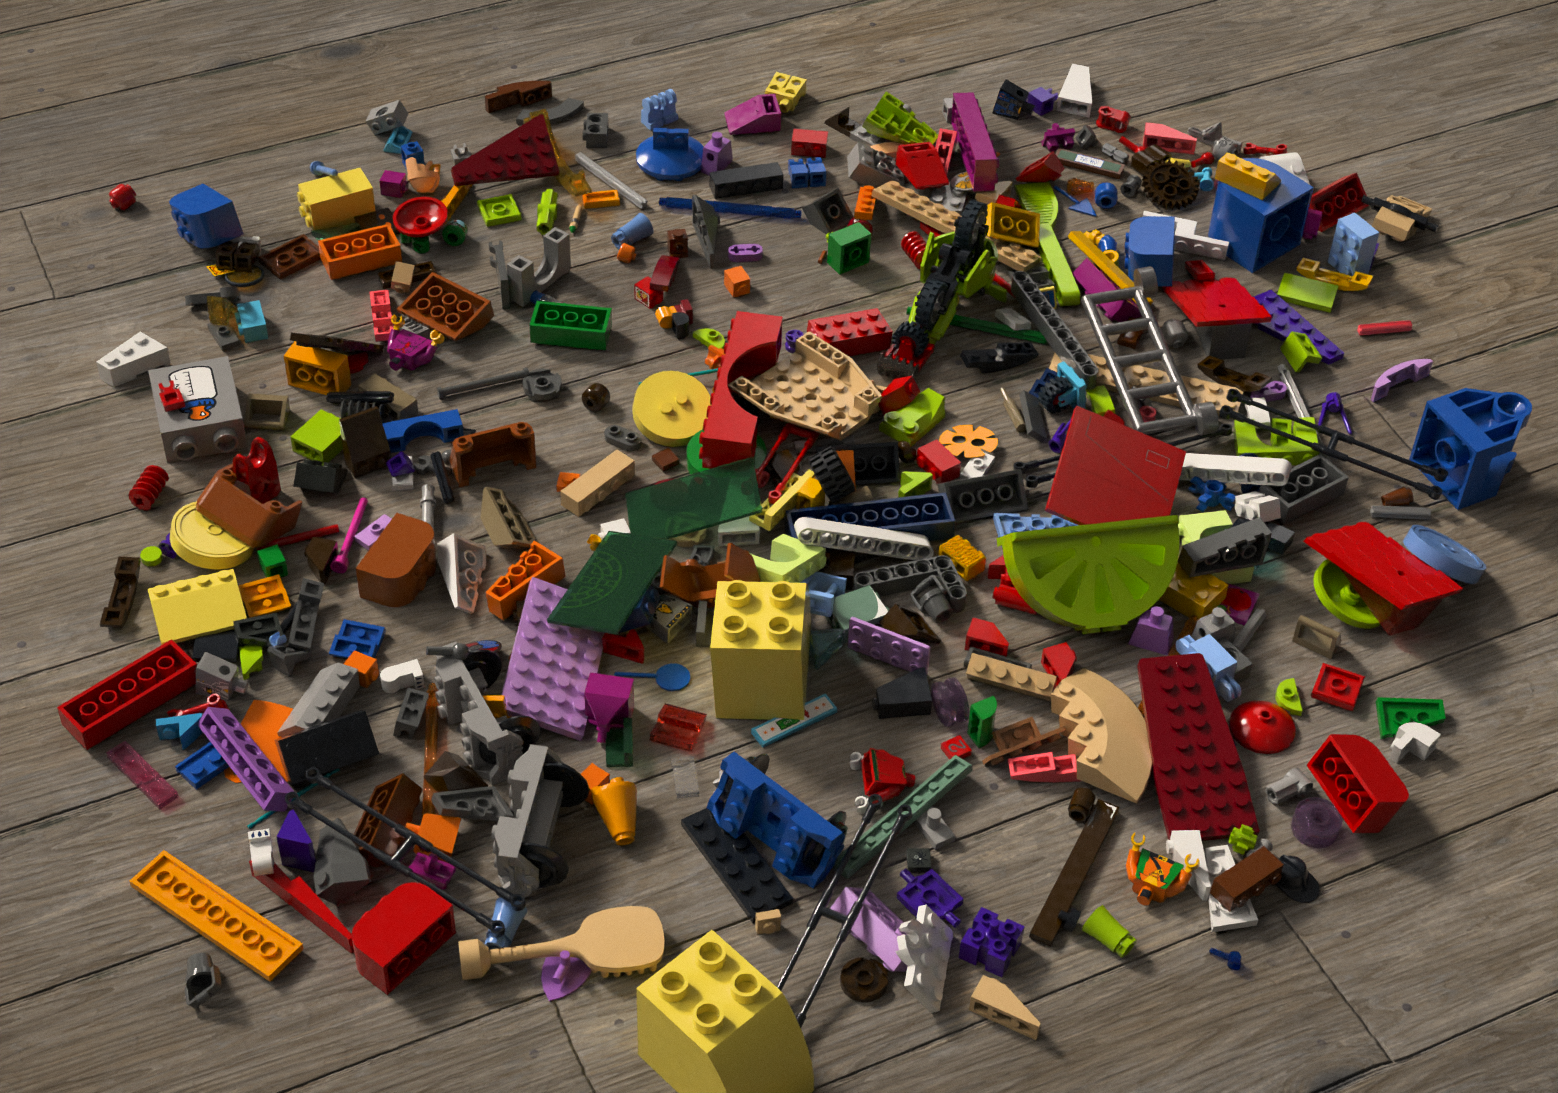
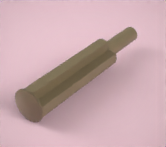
M1001 388L1000 392L1005 400L1003 404L1016 431L1019 433L1026 430L1025 421L1015 401L1009 397L1005 388Z

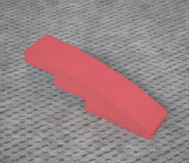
M371 291L370 300L375 341H387L390 331L393 329L389 291Z
M1052 752L1008 759L1010 776L1014 780L1052 783L1081 782V780L1077 779V759L1075 754L1053 757Z

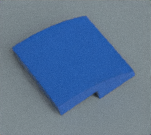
M344 619L339 634H335L329 655L348 659L355 650L375 658L385 636L386 629L382 626Z

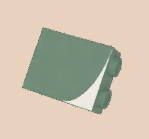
M869 585L834 597L832 615L830 617L825 616V618L844 644L848 642L849 620L851 617L874 625L879 623L889 611V608L883 605L879 594L874 592Z

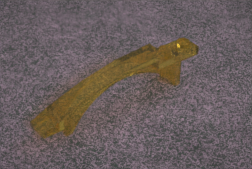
M542 109L530 112L529 117L523 119L524 124L540 114L544 115L560 171L559 175L554 177L575 197L592 193V189L585 179V172L581 170L576 174L565 163L556 144L547 110Z

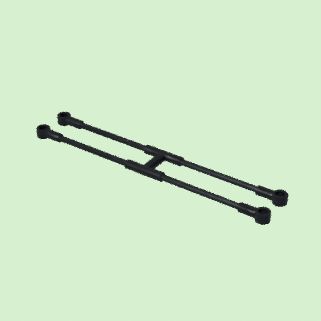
M1229 389L1226 396L1228 401H1238L1249 406L1252 405L1318 430L1319 433L1331 437L1328 447L1316 442L1306 441L1249 419L1245 415L1233 411L1230 406L1224 405L1220 409L1219 416L1223 419L1231 418L1242 423L1246 422L1311 447L1312 450L1332 458L1358 465L1415 487V489L1428 494L1431 499L1438 500L1443 492L1439 486L1431 487L1423 483L1413 482L1348 457V455L1335 449L1338 440L1350 445L1354 444L1420 469L1421 472L1434 476L1438 482L1446 480L1448 476L1446 469H1435L1425 464L1415 463L1355 440L1354 437L1322 425L1319 426L1253 401L1252 398L1240 394L1237 389Z
M1222 424L1216 433L1196 435L1167 444L1177 446L1207 437L1230 436L1232 434V425ZM1172 430L1161 431V432H1155V433H1150V434H1146V435H1148V436H1153V435L1161 434V433L1168 432V431H1172ZM1061 455L1039 461L1016 462L1013 465V470L1021 469L1022 474H1024L1026 470L1060 460ZM1055 473L1039 476L1029 475L1026 477V486L1035 488L1040 483L1051 481L1055 477Z
M311 767L306 771V777L310 783H318L324 788L334 791L395 829V832L406 838V841L393 857L380 849L372 847L313 810V807L302 801L296 792H289L285 796V802L289 808H297L307 815H312L374 854L375 858L397 872L428 886L445 900L476 918L477 922L491 930L494 937L504 935L505 926L502 921H494L486 915L474 911L401 863L402 859L415 844L427 852H432L495 891L496 895L509 902L515 911H521L526 906L525 899L521 894L514 895L505 888L498 887L435 848L431 842L405 826L393 822L335 786L334 782L321 775L316 767ZM296 798L295 801L289 802L290 799ZM517 900L522 901L519 905L514 904ZM497 926L502 927L501 930H499V931H494V928H495V927H497Z
M872 794L868 798L869 805L862 817V823L828 888L824 890L806 925L807 929L777 985V988L781 991L812 930H815L822 916L843 924L836 937L837 941L801 1012H798L796 1015L800 1028L841 944L845 942L863 907L862 903L896 836L900 834L905 822L912 818V809L909 805L904 804L898 808V817L891 829L892 833L858 900L854 902L848 915L827 908V905L867 824L870 823L876 810L881 809L883 806L882 797L879 794ZM875 800L879 801L877 804L872 803ZM904 811H908V812H909V813L906 814V815L901 814V813L904 812Z

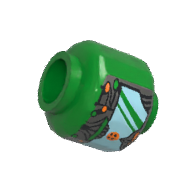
M452 219L446 223L442 236L447 244L459 246L465 241L468 229L461 220Z

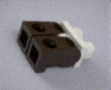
M241 235L221 244L215 252L217 269L234 270L235 268V271L252 272L254 262L261 256L260 237H243Z

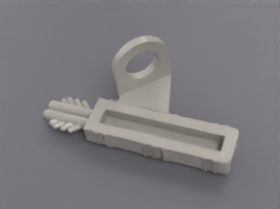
M1221 122L1206 128V130L1203 129L1202 132L1196 127H1189L1187 131L1190 136L1200 138L1199 142L1212 146L1215 140H1219L1222 137L1227 138L1222 136ZM1228 138L1229 140L1237 144L1239 154L1241 152L1242 143L1240 141Z

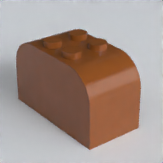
M400 513L394 515L356 567L360 598L387 607H402L415 599L418 593L425 588L429 577L434 575L437 567L434 530L430 524Z

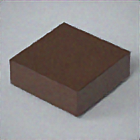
M669 448L652 455V461L663 472L680 464V459Z

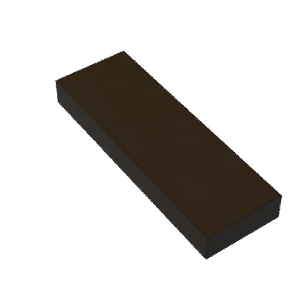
M432 261L415 264L412 283L425 280L432 272L437 274ZM394 269L378 273V279L383 289L391 288Z

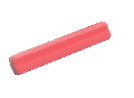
M1410 320L1358 325L1357 332L1360 336L1407 332L1412 330V324Z

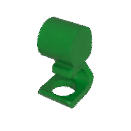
M401 233V242H412V249L415 252L424 254L430 250L429 236L410 237Z

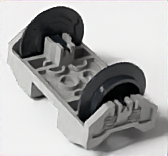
M453 642L442 647H453L458 642ZM469 648V655L464 660L455 659L453 656L436 655V677H434V682L438 689L435 692L436 698L440 706H437V710L441 719L445 718L449 726L462 721L460 729L464 736L461 739L465 749L463 753L464 761L471 765L478 775L489 780L491 785L508 780L509 770L514 769L516 760L529 750L530 744L535 745L540 736L538 722L529 716H514L510 718L502 716L496 719L493 716L482 695L488 694L487 688L497 680L501 673L502 661L495 652L485 649L471 651Z

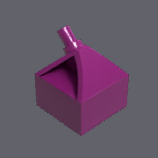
M590 672L584 692L585 715L588 716L587 722L597 726V742L606 743L607 732H610V727L629 728L634 711V679Z

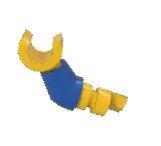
M1097 229L1091 233L1088 231L1083 233L1119 267V255L1116 252L1117 242L1110 235H1104Z

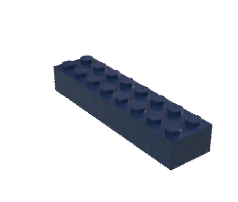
M946 492L785 510L786 535L796 539L798 537L794 524L802 517L925 535L929 541L952 539L954 537L955 518ZM823 547L826 548V552H830V548Z

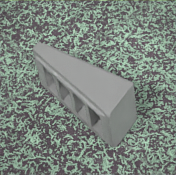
M409 317L404 319V326L399 328V331L405 329L429 340L431 339L430 329Z

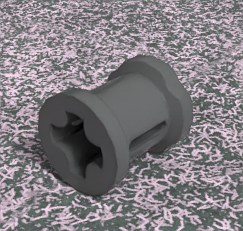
M1130 175L1127 178V182L1121 185L1120 190L1122 194L1126 197H1132L1136 193V189L1141 187L1142 180L1136 175Z

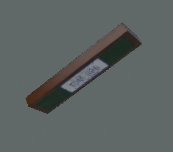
M1058 148L1055 153L1062 165L1120 179L1125 168V164Z

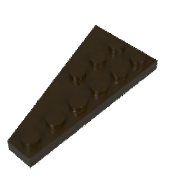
M292 332L290 340L296 341L297 346L328 348L342 352L358 353V350L383 353L384 345L331 336Z

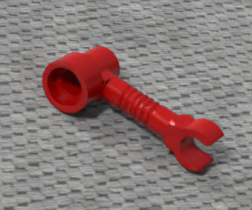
M1246 143V147H1243V153L1247 155L1256 153L1268 154L1270 152L1276 155L1287 153V145L1279 144L1276 148H1267L1253 143Z
M212 694L207 698V703L185 710L172 709L167 714L169 717L204 713L207 707L229 710L230 708L218 694Z

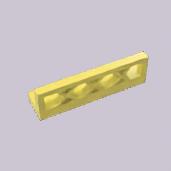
M809 469L802 477L793 473L782 492L785 494L771 507L769 506L771 503H769L767 498L749 516V521L771 531L785 517V510H792L796 506L797 491L808 478L812 477L815 479L814 472ZM765 515L764 520H762L758 516Z

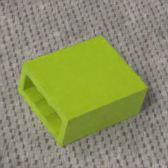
M322 409L319 410L290 436L292 450L310 460L322 461V465H324V462H330L343 450L339 419L341 418Z

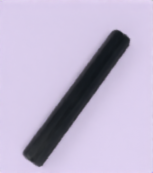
M390 391L328 392L326 400L330 403H342L343 399L346 400V403H349L350 400H353L354 403L361 401V403H391L394 401V393Z

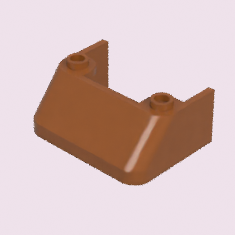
M233 463L218 470L197 499L196 510L247 545L255 548L262 547L294 529L302 506V501L300 500L287 507L276 500L268 501L264 504L260 503L233 485L237 480V476L233 472Z
M728 543L726 562L703 566L694 559H688L686 562L680 563L665 555L663 557L660 588L698 608L700 600L707 601V608L715 607L718 581L742 580L745 582H761L753 556L747 550H743L733 543Z

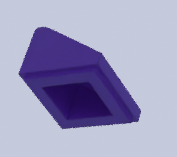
M403 451L386 462L393 477L415 471L411 459Z

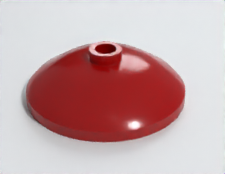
M432 197L409 199L399 205L393 214V223L397 231L410 237L432 235L439 231L448 219V211L445 204Z
M1255 700L1240 704L1234 709L1229 720V729L1233 738L1244 748L1260 754H1274L1287 749L1292 744L1296 734V726L1290 714L1280 706L1267 701Z

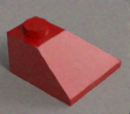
M1053 151L1027 166L1015 179L1017 182H1047L1051 179L1055 181L1062 176L1061 173L1065 168Z

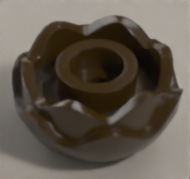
M902 440L898 442L899 459L905 463L914 462L917 458L916 450L911 448L907 441Z

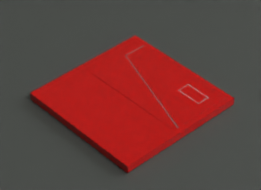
M1076 406L1070 421L1045 511L1077 525L1170 516L1186 451Z

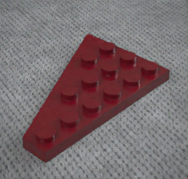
M543 114L536 116L451 169L455 186L558 176L560 172Z

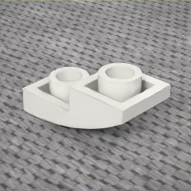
M1264 397L1252 398L1253 401L1267 406ZM1245 404L1249 419H1254V421L1270 426L1268 411Z

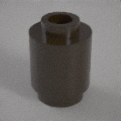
M1077 788L1074 791L1068 806V814L1072 820L1083 822L1090 816L1096 800L1095 794L1090 789Z

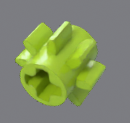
M1243 824L1240 829L1233 828L1229 837V844L1233 845L1232 849L1234 852L1244 855L1245 850L1254 849L1257 836L1253 834V828Z

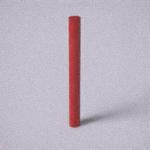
M338 524L278 538L256 549L258 551L277 544L280 547L309 540L313 537L339 532Z

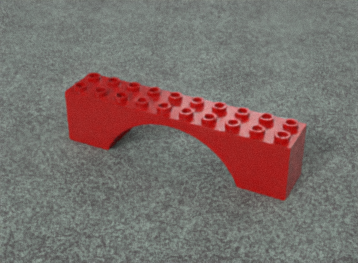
M737 311L736 317L732 318L731 330L728 331L727 335L728 343L725 342L724 345L725 355L721 356V367H718L717 371L718 380L714 382L713 390L715 393H711V406L707 407L706 417L708 419H704V432L700 433L699 444H702V447H700L699 459H702V468L750 474L757 448L758 417L745 411L735 402L731 396L734 391L728 388V384L740 376L748 380L766 372L778 363L782 347V316Z

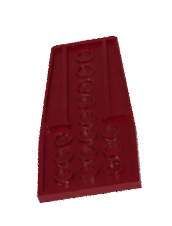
M1201 653L1141 658L1137 668L1147 736L1152 758L1154 783L1168 840H1170L1171 833L1174 830H1200L1202 841L1226 839L1230 837L1234 827L1240 829L1242 824L1253 828V834L1258 835L1260 830L1244 769L1204 656Z

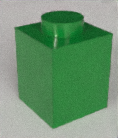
M278 544L257 551L260 567L266 578L277 574L280 575V578L288 575L286 560Z

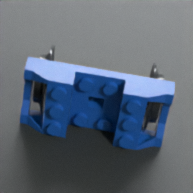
M732 752L722 760L720 768L723 773L719 785L709 799L706 808L712 812L718 826L734 838H738L748 830L777 852L772 867L788 879L807 884L814 889L826 878L835 865L837 856L844 849L843 843L848 830L845 824L846 812L839 811L828 820L824 819L765 775L770 762L769 755L760 754L757 757L750 756L744 759L736 752ZM817 863L819 866L815 871L812 868H810L812 865Z

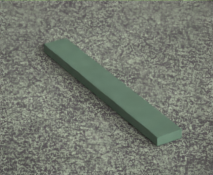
M957 755L953 756L860 837L841 875L849 879L885 847L892 833L891 829L898 817V808L901 805H909L913 815L909 821L905 822L900 833L972 772V765ZM904 811V812H902L901 814L906 815V814H908L909 812H908V811ZM848 848L837 856L835 865L832 868L837 871Z

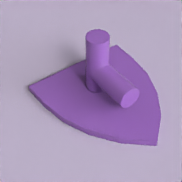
M566 950L560 953V957H546L542 967L541 981L549 1002L575 992L591 974L590 968L581 959L570 957V953Z

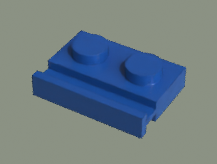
M211 742L175 766L176 772L180 773L196 790L230 767Z

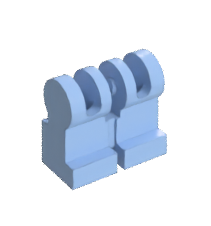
M668 89L665 93H658V96L653 95L651 98L647 97L642 100L641 122L650 131L653 128L663 126V123L666 125L678 120L675 92L672 89Z

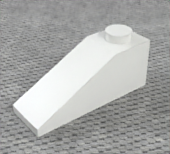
M1174 830L1171 833L1170 840L1166 841L1167 854H1171L1173 861L1183 864V869L1187 866L1185 864V857L1188 854L1192 855L1189 865H1194L1199 858L1200 866L1191 871L1193 875L1188 883L1203 901H1207L1211 884L1200 830Z

